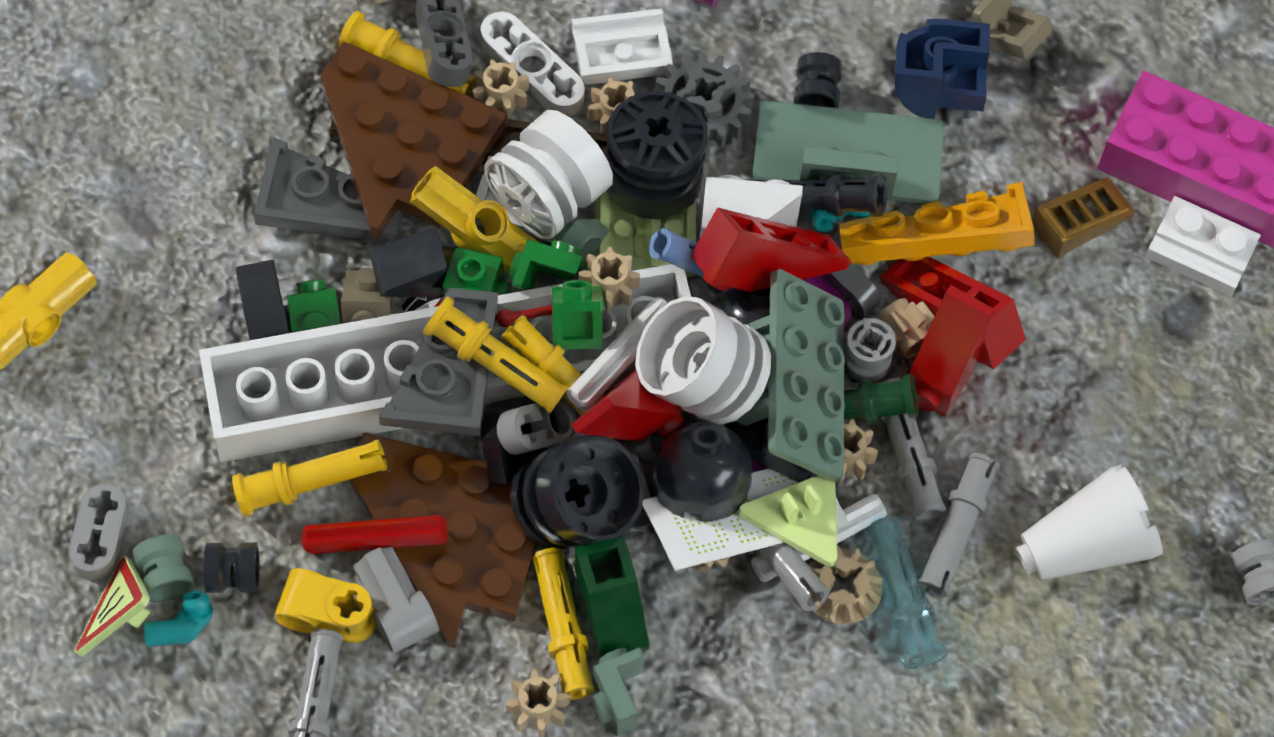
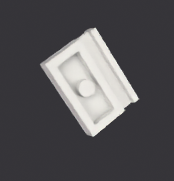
M662 8L572 19L571 29L574 36L579 75L584 85L608 82V78H612L614 81L663 76L665 75L666 66L668 64L673 65Z
M1174 196L1148 248L1145 258L1232 297L1261 235Z

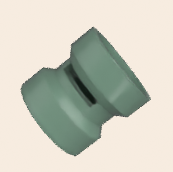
M176 534L158 535L139 543L132 551L137 568L144 571L145 578L143 584L150 596L149 601L165 602L177 599L194 588L195 582L191 569L183 564L182 559L186 553L180 536Z

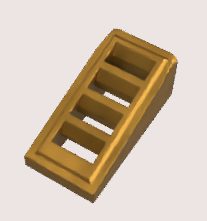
M1106 177L1037 207L1032 223L1055 256L1060 258L1134 216L1135 210L1110 178ZM1105 194L1116 210L1110 212L1099 196ZM1090 201L1100 213V217L1096 218L1087 207V202ZM1077 209L1086 220V223L1082 224L1072 211ZM1064 216L1072 229L1067 230L1059 218Z

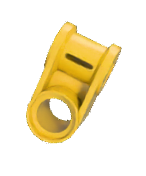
M302 568L290 570L274 614L275 621L290 630L311 634L312 630L315 629L333 630L343 635L344 642L354 644L363 642L372 636L377 625L370 595L363 586L326 577L317 572ZM343 615H350V617L344 618Z

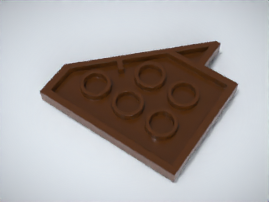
M343 41L320 74L321 86L371 236L379 239L397 210H401L440 228L442 225L410 203L412 192L418 182L435 166L466 188L507 126V113Z
M364 432L359 446L379 439L385 454L382 458L386 459L388 470L378 471L350 479L352 487L371 519L380 520L441 515L447 519L449 534L446 543L393 548L415 591H421L429 603L438 623L439 633L446 645L451 648L456 647L466 610L515 621L537 543L524 534L514 517L510 497L513 479L507 485L490 482L486 462Z

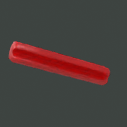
M441 515L307 525L302 530V547L309 554L390 547L440 545L448 541V522Z

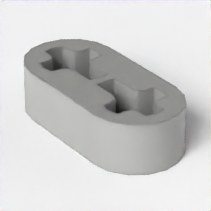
M98 484L85 492L80 503L69 547V556L76 572L82 578L88 580L103 579L114 571L118 563L129 518V508L123 492L111 484ZM105 500H111L116 511H107L104 524L99 525V517L94 507H102ZM95 538H99V546L105 557H96L94 564H87L82 553H91Z

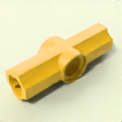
M437 166L431 168L411 194L410 203L449 230L454 243L459 248L502 257L504 271L508 275L515 254L518 251H524L527 239L538 242L509 221L507 211L500 203L493 200L482 201ZM475 218L482 222L485 228V235L477 229Z
M65 252L28 286L26 284H18L7 291L1 298L0 371L29 345L31 347H38L48 341L59 328L62 315L97 285L95 276L75 254Z

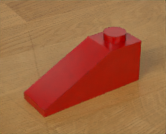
M719 207L714 212L691 254V258L703 271V279L711 286L720 290H728L729 287L749 292L770 287V273L778 269L803 280L846 270L852 262L829 235Z
M929 256L916 261L899 259L880 276L882 284L899 299L905 298L909 303L914 302L915 305L923 301L934 317L950 285L994 308L977 360L993 370L1026 340L1013 298Z
M952 285L949 286L909 372V374L913 375L915 381L918 408L927 412L935 411L946 417L974 372L994 312V308Z
M635 369L619 381L571 426L580 434L642 442L655 431L663 438L685 419L680 414L683 410L680 406L671 404L650 393L640 383L637 370Z

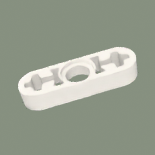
M495 12L483 20L481 24V45L483 50L496 63L510 64L515 62L518 76L528 75L529 90L527 92L546 110H556L568 117L574 116L582 109L585 95V86L582 78L517 17L508 12ZM497 31L500 34L509 32L510 43L502 36L493 39V32ZM511 45L515 48L512 54ZM535 56L542 59L546 65L542 70L530 73L523 70L519 64L524 58ZM553 74H554V84L550 81V79H551V77H552ZM556 87L561 92L572 90V98L569 99L565 95L556 98Z

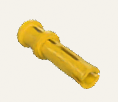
M356 10L352 13L341 32L339 47L345 41L432 80L428 74L422 50L403 41L402 35L399 34L398 30L394 28L386 30L366 20L365 14L361 11ZM469 74L468 81L465 84L448 88L464 95H471L472 90L475 88L474 75Z
M447 296L435 311L422 333L427 337L435 335L458 351L457 358L463 362L465 360L468 362L472 359L504 380L508 385L545 408L548 413H551L568 387L563 386L529 360L490 334L492 329L488 327L489 324L484 320L479 323L453 306L454 299ZM446 322H451L459 329L464 331L466 335L461 336L459 333L446 325ZM482 344L493 351L494 355L490 356L481 350ZM500 360H506L536 381L538 385L533 386L500 363Z
M377 439L372 443L289 466L287 462L279 461L273 463V468L249 476H244L242 473L232 476V483L239 509L244 517H249L254 514L255 509L279 502H282L285 506L293 504L295 500H298V494L374 472L388 470L387 461L382 458L385 455L380 440Z

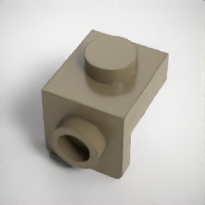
M983 0L973 12L975 22L990 24L989 48L1026 60L1052 32L1049 17L1013 6L1011 0Z
M373 268L346 270L341 298V324L391 315L393 297H380Z

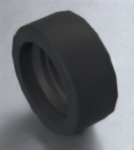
M274 260L237 266L236 276L249 339L255 340L288 334L289 330Z

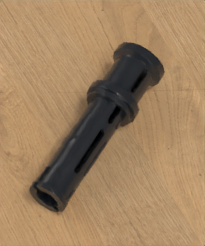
M834 174L828 177L827 180L820 181L783 180L791 185L803 186L799 210H827L829 214L835 217H842L846 212H869L872 217H881L886 209L887 186L882 174H873L870 179L846 178L843 174ZM746 179V180H749V181H759V182L769 181V180H752V179Z

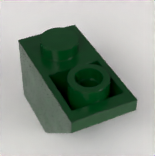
M621 536L576 547L574 571L599 658L621 648H625L627 652L637 648H641L642 651L649 650L650 645L639 585L625 537Z

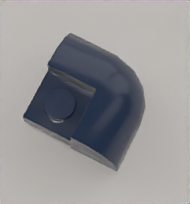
M926 19L924 27L909 31L907 34L901 32L896 46L894 81L896 96L903 107L919 117L935 119L937 107L984 112L987 63L990 47V24L950 19Z

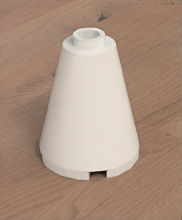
M1121 464L1109 468L1021 534L1023 545L1016 547V551L1026 573L1030 575L1036 572L1041 580L1153 559L1163 554V547L1156 525L1150 527L1146 511L1149 509L1129 471L1125 467L1122 468Z

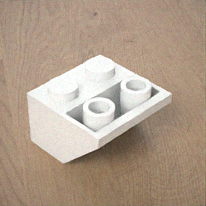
M733 175L706 177L700 238L717 207L796 227L803 186L791 185L786 181L777 179L759 182L742 180Z

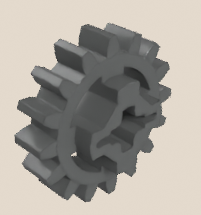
M700 52L698 62L694 63L686 55L681 56L679 69L668 64L665 68V78L657 77L655 91L675 94L683 85L684 89L677 91V96L687 99L700 110L708 126V141L715 140L720 148L725 147L727 134L738 139L741 136L742 125H749L751 109H753L754 94L749 92L750 79L749 77L738 79L740 66L737 64L730 66L728 69L723 67L724 56L719 55L713 63L707 62L705 52ZM734 103L732 110L723 117L722 113L729 111V105Z

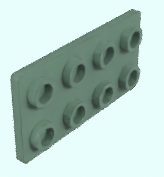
M763 100L759 106L752 180L820 181L827 180L828 177L834 174H843L846 178L870 179L873 174H882L886 180L887 200L917 204L936 202L939 200L944 122L939 119Z
M778 269L770 273V315L747 324L758 331L767 341L771 353L770 375L760 398L752 409L737 419L736 422L747 426L769 417L768 450L771 454L832 481H836L844 477V303L841 299Z

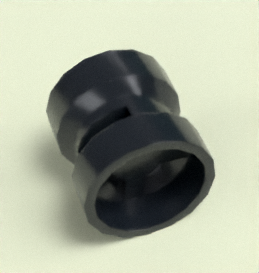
M811 52L802 55L797 61L796 77L800 83L795 87L793 104L839 108L840 91L836 85L841 81L843 64L841 60L834 55L823 52Z
M242 542L237 548H226L222 543H206L204 550V586L206 593H223L227 588H238L242 593H258L260 560L257 542Z

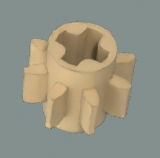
M491 60L490 66L486 68L484 73L480 71L474 73L476 88L472 90L473 99L507 113V119H511V113L516 110L517 106L520 108L527 107V94L525 92L529 90L528 75L518 76L515 62L507 64L496 63L494 60Z
M608 78V83L601 90L592 88L591 102L593 104L588 106V120H599L600 133H608V121L615 108L630 96L635 95L633 82L630 80L625 83Z
M608 247L605 253L597 257L588 254V271L579 272V280L589 281L592 283V286L602 287L603 307H605L606 312H611L612 307L622 302L630 306L632 304V292L630 289L640 287V273L630 272L633 257L631 255L622 257L620 254L614 253L612 247Z
M902 298L888 305L878 315L877 319L884 321L892 328L896 337L894 352L896 351L898 355L902 353L905 358H911L918 354L934 319V315L923 301L915 305L914 302L909 303L907 299Z
M852 418L848 424H844V477L838 480L839 483H842L845 477L853 475L860 480L864 479L866 472L865 463H875L878 453L876 449L867 447L871 443L874 432L872 430L864 432L860 427L856 426L855 419Z
M532 669L531 678L527 679L523 684L513 679L511 689L518 698L506 701V713H519L517 720L518 732L529 727L537 730L540 737H544L545 728L552 723L560 727L564 725V715L557 708L570 705V694L565 692L557 693L559 676L557 674L547 679L539 677L536 669ZM542 698L547 699V707L542 704L536 705L534 709L529 707V699L536 703Z

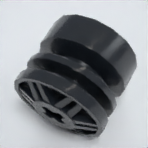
M647 91L630 96L615 108L608 121L607 150L605 154L613 174V182L606 191L610 199L624 212L642 219H665L681 214L694 203L701 190L703 163L708 142V126L700 110L685 98L669 92Z
M590 435L539 449L524 459L513 477L510 497L514 517L525 535L539 546L564 550L617 538L630 529L642 510L645 490L641 470L631 452L614 439Z

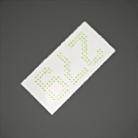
M772 469L753 472L751 488L745 503L798 482ZM813 472L809 479L818 476V474ZM657 497L643 500L642 505L675 571L785 543L742 519L738 514L739 510L730 517L708 522L700 521L701 514H691L685 511L684 518L675 515L659 503ZM836 498V528L850 526Z

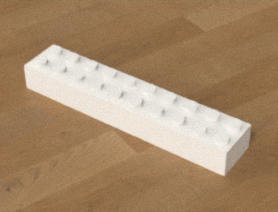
M673 264L630 271L640 273V287L630 289L632 292V304L630 306L622 302L612 307L611 312H606L605 307H603V349L564 350L565 352L562 356L582 375L650 301L659 297L669 303L681 297H691L685 270ZM562 284L498 295L497 313L504 308L515 312L552 305V287H562ZM439 306L200 349L199 354L213 436L220 463L361 437L364 432L377 434L404 429L380 425L379 416L386 403L391 401L400 384L399 379L407 364H411L423 342L424 334L422 331ZM552 315L527 319L553 346ZM496 321L494 337L518 353L507 341L501 338L508 328L501 327ZM636 359L607 390H611L619 381L636 369ZM500 360V363L533 386L538 385L536 381L506 360ZM489 371L484 406L525 396Z

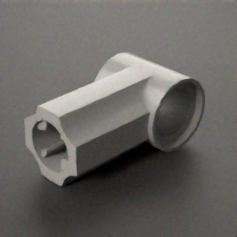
M392 547L385 549L377 548L365 554L359 562L353 565L354 572L361 585L370 595L372 606L375 610V621L384 641L393 654L439 632L438 623L429 603L421 591H415Z

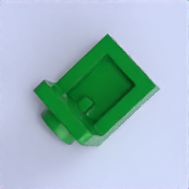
M527 239L524 251H518L513 258L509 277L513 280L512 286L517 292L533 289L538 272L567 281L579 280V272L588 271L587 262L583 256L579 255L580 249L568 243L554 240L552 245L548 246Z
M463 248L455 250L443 282L445 293L449 288L495 292L498 295L511 293L512 287L511 282L506 281L502 257Z
M325 279L296 282L297 291L287 293L292 333L340 324L336 287H326Z
M571 280L564 282L562 287H552L553 346L558 344L563 350L603 349V295L601 286H592V283L589 281Z

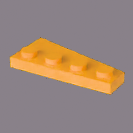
M1018 182L1006 185L1007 193L988 197L985 190L966 194V203L945 207L940 201L921 205V208L914 215L906 217L899 211L884 213L881 217L871 216L840 223L839 232L841 250L852 261L851 263L872 265L878 261L896 259L916 261L927 256L947 254L966 256L978 251H1015L1020 247L1035 246L1034 227L1023 183Z

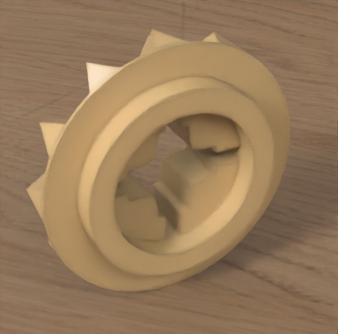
M837 546V561L834 566H825L815 559L809 564L810 569L829 588V592L835 583V577L832 573L838 574L842 578L857 574L851 587L854 595L852 593L849 594L845 589H841L838 592L833 591L829 594L826 601L821 604L810 590L808 591L811 595L810 598L818 607L813 611L819 617L835 624H853L864 620L875 611L881 600L883 577L880 576L876 568L875 560H869L863 556L858 548L847 550Z

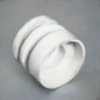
M547 109L520 133V142L512 140L501 149V153L498 152L484 164V173L488 184L505 210L526 230L539 238L549 240L564 228V224L567 225L577 217L578 207L586 208L613 182V174L609 162L598 144L572 118L556 110Z
M685 296L670 301L658 310L644 328L637 346L635 367L640 383L650 393L671 404L680 406L684 411L695 414L703 421L722 425L739 419L751 410L760 398L770 375L771 353L766 339L754 328L743 324L736 318L728 317L722 310L701 298Z

